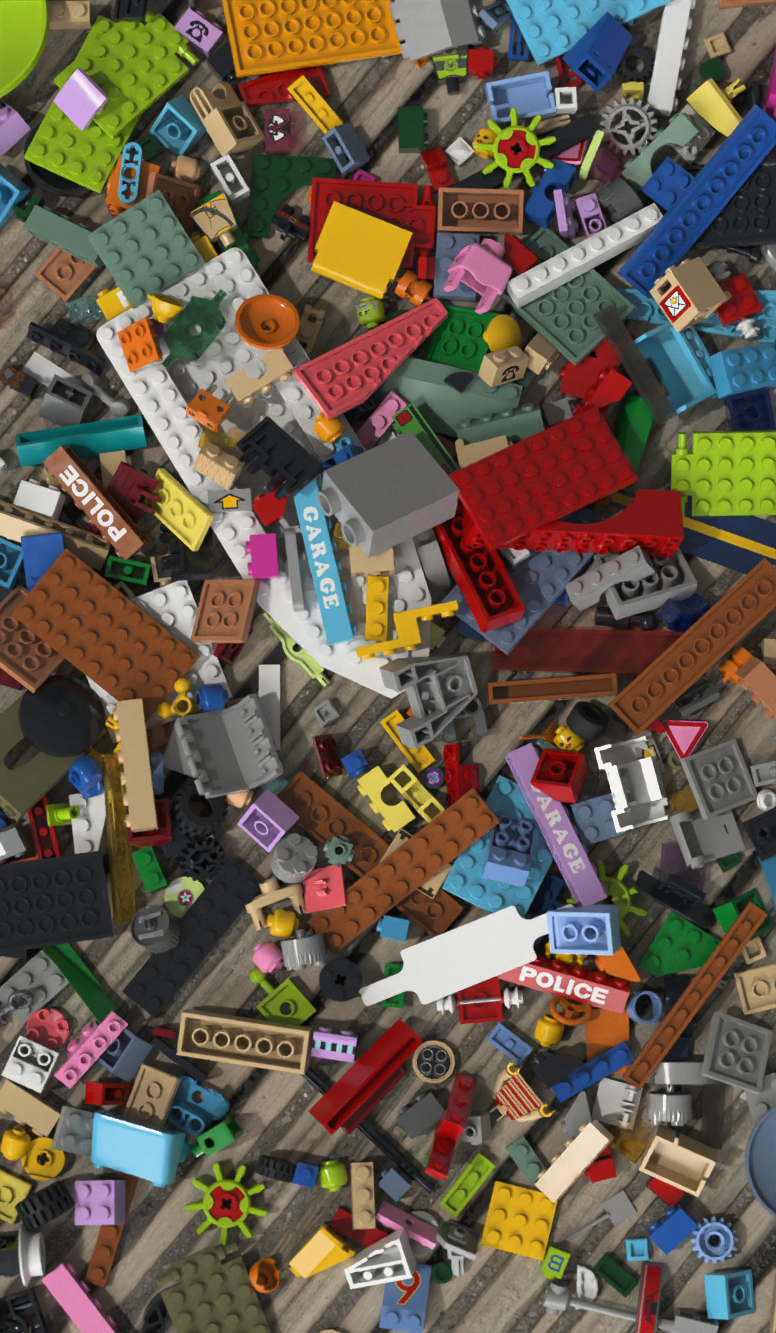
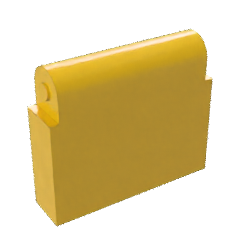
M334 201L315 246L317 255L313 261L311 271L382 300L388 289L389 282L394 283L413 233Z

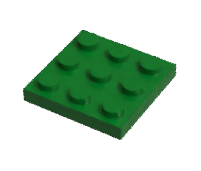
M443 305L448 311V317L435 329L425 361L479 373L484 355L491 353L488 343L483 339V334L487 330L490 321L500 314L492 312L478 314L474 309Z

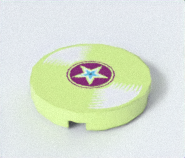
M178 877L166 888L164 895L165 905L171 914L182 918L205 888L200 881H193L191 877Z

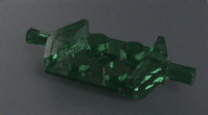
M222 289L211 300L192 296L190 298L191 301L168 330L162 333L170 350L169 355L161 363L164 367L169 369L176 359L197 362L227 323L219 309V304L227 296V293L223 292ZM193 325H198L201 328V332L197 336L189 334V329Z

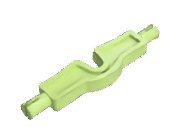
M265 612L263 616L271 624L269 626L270 629L282 642L283 650L287 657L293 662L300 664L312 679L317 678L323 687H326L331 681L324 675V668L304 649H301L299 652L293 651V646L297 642Z

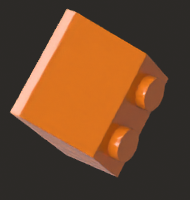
M622 945L613 955H595L596 958L593 961L599 971L634 982L641 981Z

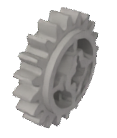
M623 96L621 104L615 99V107L607 105L610 113H602L606 120L599 122L600 125L605 126L600 131L607 134L603 141L610 140L608 148L616 146L615 153L623 149L624 156L628 150L631 151L632 155H635L636 148L640 150L643 144L648 143L650 145L647 139H655L651 132H656L658 128L652 126V124H655L658 120L657 118H651L655 113L654 110L647 111L649 103L641 106V98L635 103L634 96H631L629 102ZM630 110L637 111L644 119L633 117ZM622 111V120L612 125L613 117ZM626 121H629L631 125L634 124L631 130H628L627 127H622L625 126ZM642 127H646L643 136L635 141V132ZM614 133L623 134L627 142L618 139Z

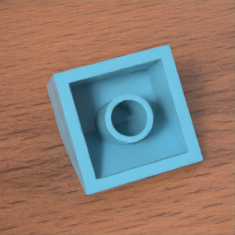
M179 95L166 103L149 132L177 158L179 155H185L203 137L206 128L193 105L182 95Z
M752 1269L716 1271L704 1274L708 1318L729 1320L755 1313Z

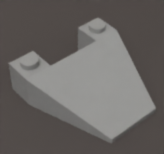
M468 655L398 658L379 668L386 688L396 692L406 689L413 716L398 723L396 727L401 744L413 749H417L432 741L478 694Z

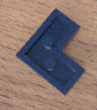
M548 873L529 911L541 916L546 914L548 910H555L565 906L559 901L567 887L566 882Z

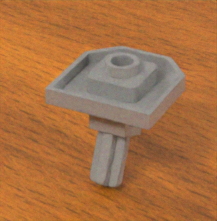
M454 1221L440 1222L435 1239L443 1248L447 1249L448 1259H451L453 1274L456 1276L464 1275V1257L471 1260L475 1259L482 1233Z

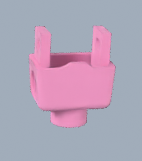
M488 238L483 239L481 245L474 243L462 248L447 270L450 275L442 289L446 292L452 291L457 288L461 281L482 295L475 312L482 314L489 311L495 298L503 294L513 271L510 265L501 260L506 252L505 248L500 243Z

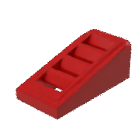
M562 57L555 58L561 88L583 85L581 77L574 71L563 74L562 70L568 69L570 66L568 64L561 66V61L565 60ZM576 75L577 80L565 82L564 78Z

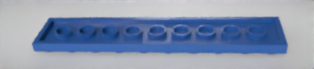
M754 105L617 273L649 299L651 297L649 291L655 286L654 282L658 278L665 276V271L669 267L679 263L775 146L776 122L759 106Z

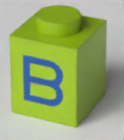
M549 1244L540 1266V1271L544 1272L543 1276L551 1280H555L556 1277L561 1279L570 1253Z

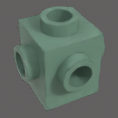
M339 834L338 838L333 836L332 840H327L323 851L326 852L325 857L329 858L328 863L340 867V864L345 865L347 861L351 863L355 854V850L352 849L354 845L350 844L351 839ZM338 846L343 848L341 855L335 853V848Z

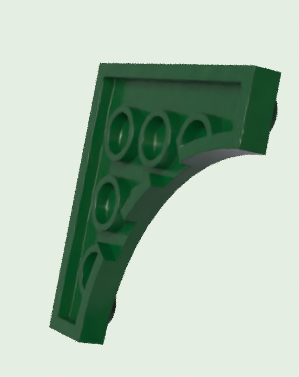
M253 153L247 226L248 238L268 239L271 223L277 208L294 194L296 190L305 185H311L313 177L335 179V160L333 158Z

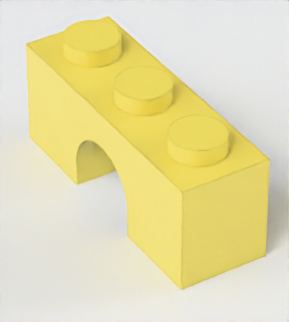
M404 764L388 778L391 784L427 823L431 822L445 810Z
M376 766L357 780L359 783L356 786L363 797L368 795L371 799L370 807L375 814L381 813L384 818L381 822L388 832L393 830L395 833L415 819V816L404 801L394 806H388L382 801L381 792L390 784V781L379 766Z

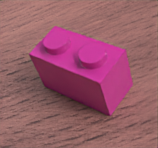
M276 533L249 535L250 541H246L247 554H251V562H248V575H252L253 579L256 580L279 579Z

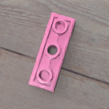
M383 1201L375 1217L376 1220L395 1230L404 1227L408 1237L418 1241L423 1246L431 1249L434 1248L437 1242L435 1237L438 1229Z

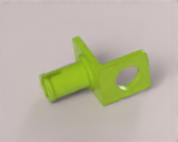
M70 803L46 805L48 826L71 825V819H77L80 815L79 808L76 805L70 806Z

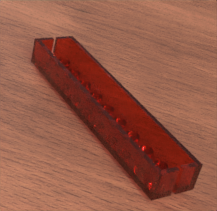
M531 628L509 655L491 643V648H495V651H491L490 672L616 673V675H640L685 632Z

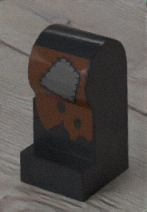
M7 364L4 365L0 372L1 383L30 400L40 385L37 379Z

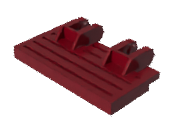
M123 461L120 462L106 489L135 524L138 523L143 511L151 514L156 512L152 505L140 500L141 495L158 503L163 499L160 495L145 488L147 486L155 490L159 481ZM89 522L85 530L101 536L99 528ZM110 544L109 550L116 553L115 547Z

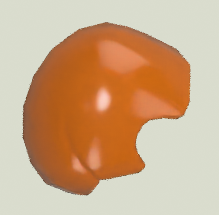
M262 1258L256 1261L250 1268V1282L261 1293H269L275 1290L280 1283L279 1274L281 1271L275 1267L274 1263L276 1261L272 1258Z

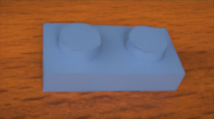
M499 1022L486 1038L488 1042L510 1059H516L515 1063L519 1066L533 1050L532 1047Z

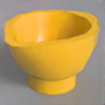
M148 293L147 295L151 299V309L154 312L152 318L162 323H169L170 318L178 314L184 307L180 301L166 295Z

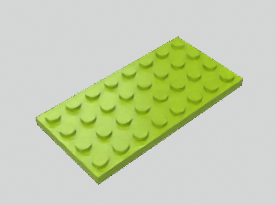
M98 15L76 59L109 31L116 22ZM53 100L24 155V159L101 194L109 180L112 169L118 162L119 155H122L123 148L131 138L142 114L112 140L93 120L86 130L81 131Z

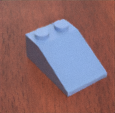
M589 905L547 911L551 953L613 955L621 947L617 905Z

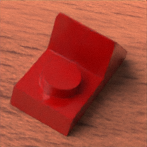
M440 146L420 153L435 193L438 192L439 187L448 188L455 184L447 165L448 160Z

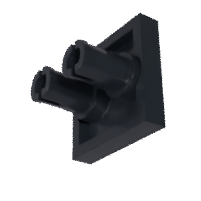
M775 807L742 823L761 862L776 856Z

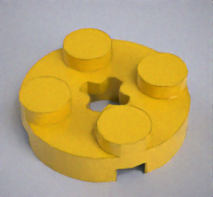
M39 1137L32 1140L28 1152L22 1158L23 1168L35 1180H50L56 1177L64 1168L66 1161L65 1152L51 1148L53 1138ZM43 1153H46L47 1157L50 1158L49 1161L45 1162V1165H42L41 1160L38 1159V1156H42Z

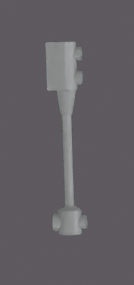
M552 1280L550 1285L546 1287L543 1306L547 1307L546 1312L549 1314L558 1315L559 1310L565 1311L569 1306L635 1322L636 1313L572 1298L567 1289L568 1285L564 1282ZM675 1308L673 1317L658 1316L656 1330L662 1333H717L719 1325L717 1319H710L708 1316Z

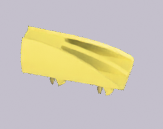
M711 78L686 100L708 124L728 138L742 121V117L731 104V100L747 88L744 84L736 88L741 83V80L737 78L727 88L720 90Z

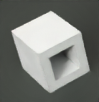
M576 87L555 88L556 115L576 114Z

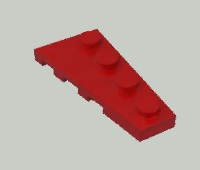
M320 66L273 72L238 85L242 99L247 107L297 101L288 91L287 87L302 74H304L323 98H331V93Z

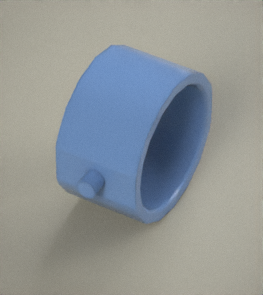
M633 990V994L628 997L626 1002L628 1016L637 1023H656L655 1020L662 1013L660 997L651 991ZM646 994L652 1000L653 1011L648 1018L643 1020L635 1011V1003L641 995Z

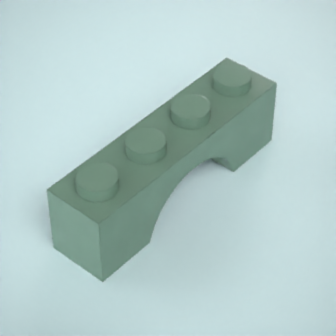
M676 113L668 121L670 125L665 130L661 128L653 136L655 140L650 145L646 143L638 151L640 155L635 160L631 158L623 166L625 170L622 172V175L636 187V190L641 191L642 187L656 171V156L665 145L675 143L683 147L688 146L702 132V129L687 113Z

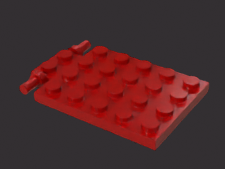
M313 177L307 262L313 263L317 255L315 246L332 204L335 201L412 232L413 235L400 269H413L414 248L418 249L420 257H428L431 250H435L437 207L433 206L432 186L424 185L423 200H421V205H417L418 184Z

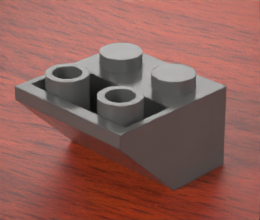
M55 374L45 393L39 416L61 427L82 424L96 396L93 392Z

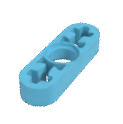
M135 142L127 143L122 153L118 196L125 205H133L137 201L139 194L143 152L140 145ZM132 148H135L138 153L134 155L133 160L138 165L130 163L131 157L127 152H131ZM129 168L135 169L137 172L133 179H127L124 176L125 171ZM127 184H130V191L134 196H130L127 200L123 193H127Z

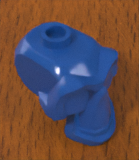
M82 755L75 759L68 772V780L81 792L83 798H91L102 794L104 790L103 785L110 783L103 775L99 761L90 755Z

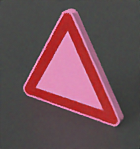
M585 139L548 160L552 162L553 158L568 165L574 164V167H577L583 162L588 140Z
M663 720L661 722L680 760L690 756L708 727L707 722Z

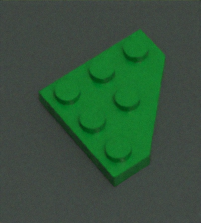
M670 911L637 966L655 977L702 967L720 941L678 914Z

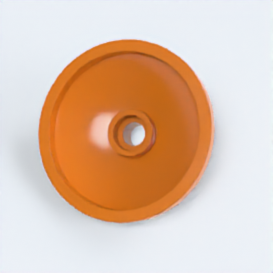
M260 294L250 297L239 306L235 315V327L239 336L247 344L259 349L273 350L284 347L296 337L299 330L300 319L296 308L288 300L277 295Z

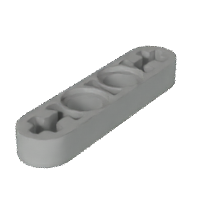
M295 527L284 529L293 610L294 612L305 611Z

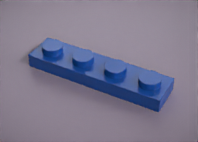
M625 1041L584 1063L553 1086L552 1090L561 1103L633 1062L634 1057Z

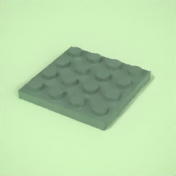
M159 189L86 235L133 309L149 299L147 297L148 293L157 294L205 264Z

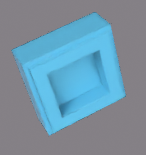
M647 1237L625 1239L627 1261L649 1260Z

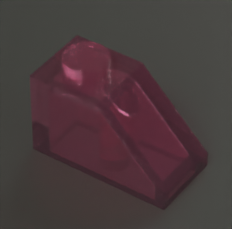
M599 147L588 176L609 185L617 177L620 178L623 171L619 169L621 162L604 148Z

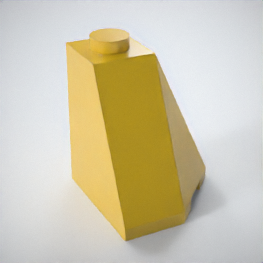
M323 1222L289 1261L291 1267L289 1269L297 1277L302 1275L304 1278H307L353 1257L356 1254V1250Z

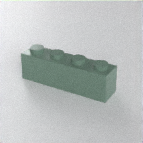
M37 205L34 206L23 225L30 235L100 269L103 261L86 236L91 233L87 226L81 223L76 225L65 215H55V212L47 206H43V208Z
M534 403L524 404L522 408L515 410L507 408L495 415L487 413L475 420L470 418L459 421V424H456L458 439H462L465 445L506 435L508 442H515L545 430L539 404L534 405Z

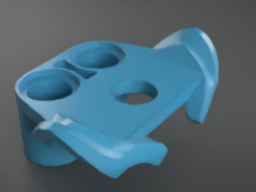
M174 1074V1076L181 1078L167 1117L171 1124L192 1135H198L212 1120L222 1119L228 1113L230 1102L213 1088L211 1090L197 1084L198 1080L195 1078ZM195 1091L203 1093L204 1100L202 1102H196L193 1099L192 1095ZM173 1109L181 1110L182 1116L175 1115ZM192 1119H198L201 1122V1126H195Z

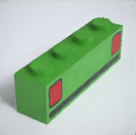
M413 402L392 416L395 421L392 426L400 436L411 430L448 476L450 473L459 470V467Z

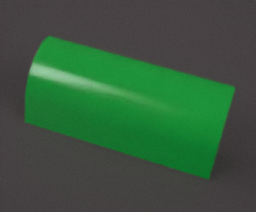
M625 395L613 435L637 474L658 402L637 396Z

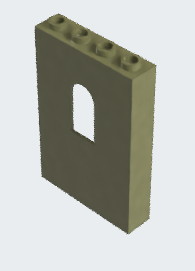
M25 692L0 715V806L9 818H14L17 822L69 772L71 764L75 759L82 755H87L108 732L104 727L97 742L80 755L55 757L40 751L21 770L12 771L5 766L4 757L25 737L18 719L19 705Z

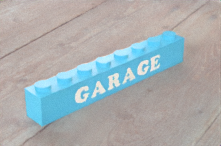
M317 476L294 497L328 646L353 641V635L357 633L354 622H349L348 614H351L352 611L349 601L345 602L343 593H347L344 580L340 581L338 572H342L340 560H335L333 551H337L335 539H330L328 531L332 530L330 518H325L324 512L321 510L317 500L318 489L322 488L320 476Z

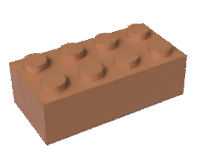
M439 187L437 232L504 235L508 232L510 235H521L523 232L524 190Z

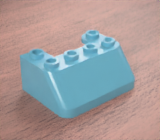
M669 321L643 334L625 346L634 361L642 362L649 358L669 393L659 403L660 410L666 421L717 393L708 360L710 355L694 326L677 333Z

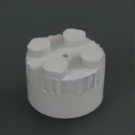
M297 833L289 834L278 842L271 854L270 866L272 872L278 879L286 883L293 884L305 880L316 864L317 848L305 836L303 837Z
M305 929L296 930L297 937L280 941L284 965L287 967V970L307 968L306 964L307 966L326 964L327 955L323 933L305 935Z
M667 1084L666 1090L650 1091V1124L662 1125L663 1122H671L673 1126H684V1123H690V1120H692V1093L676 1091L674 1084L671 1087L670 1084Z

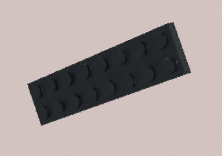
M230 857L224 867L221 868L179 920L181 930L179 943L176 947L165 951V953H153L122 992L156 1019L243 911L245 904L249 903L260 890L259 883H263Z

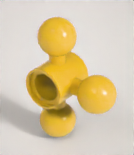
M184 677L177 679L174 683V688L180 694V697L174 700L173 705L168 702H161L156 707L157 715L163 719L169 718L174 712L180 716L196 714L197 704L194 700L188 698L187 695L191 689V682ZM184 702L189 704L186 712H182L181 709Z

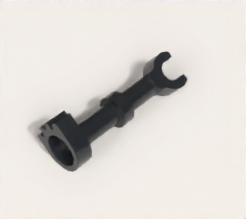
M753 245L752 249L742 246L720 248L727 250V253L730 254L734 252L748 257L750 263L756 264L762 246Z

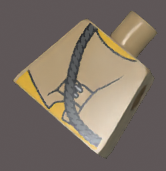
M224 193L189 213L191 220L207 236L211 243L221 240L225 248H229L236 243L231 233L238 228Z

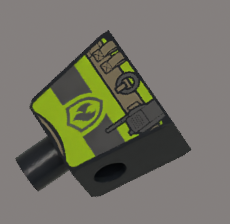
M468 44L456 46L429 56L437 85H446L448 95L459 94V83L467 82Z

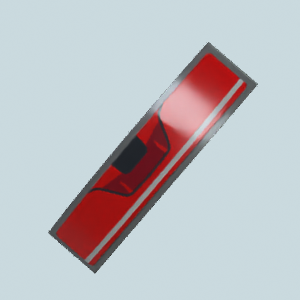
M642 1262L634 1333H656L664 1265Z

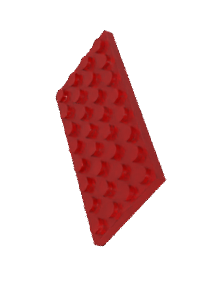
M597 406L449 474L450 479L460 489L459 498L489 551L636 483L639 479Z

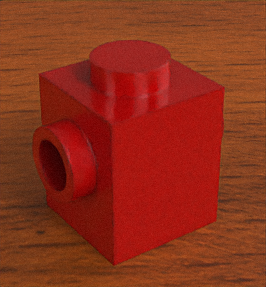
M488 47L468 49L467 76H476L478 79H487L489 76H493V70H497L498 57H494V50H489Z

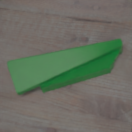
M70 943L43 947L98 1022L104 1020L111 1011L118 1009L117 1005L104 994L105 988Z

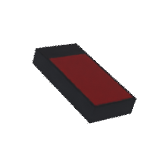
M651 1177L645 1184L668 1206L673 1204L676 1206L680 1202L685 1207L692 1199L685 1191L655 1177Z

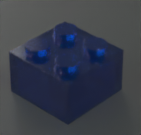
M769 389L727 396L725 398L724 405L729 431L776 430Z

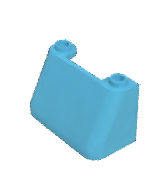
M111 1110L95 1111L90 1158L95 1168L106 1170L108 1167L153 1181L152 1185L165 1188L166 1184L174 1183L186 1136L185 1132L175 1130L173 1133L166 1130V1128H157L123 1118L122 1115H117L118 1112Z

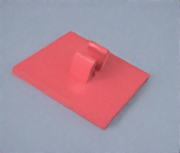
M340 864V867L331 865L314 869L303 880L306 914L347 905L342 864Z

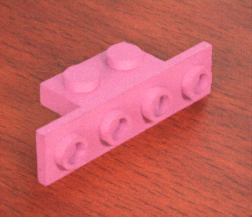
M111 1011L100 1024L96 1020H93L91 1024H86L81 1031V1035L68 1044L65 1051L68 1060L59 1068L54 1076L71 1089L128 1026V1023L114 1011Z

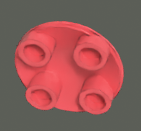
M42 1008L30 1016L26 1025V1035L29 1040L54 1051L67 1040L69 1023L60 1011L53 1008Z

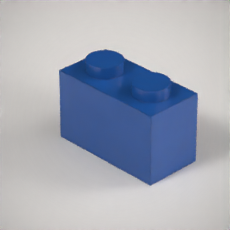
M680 1202L676 1206L674 1204L669 1206L664 1212L665 1215L660 1220L655 1219L648 1227L649 1238L665 1255L669 1254L698 1228L697 1220Z

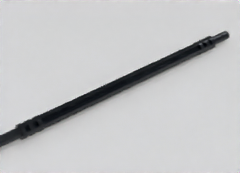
M248 1010L242 1014V1017L257 1019ZM308 1066V1071L304 1075L301 1074L322 1095L331 1088L310 1066ZM366 1119L357 1126L412 1181L415 1180L429 1194L435 1189L420 1173L421 1170L410 1162Z

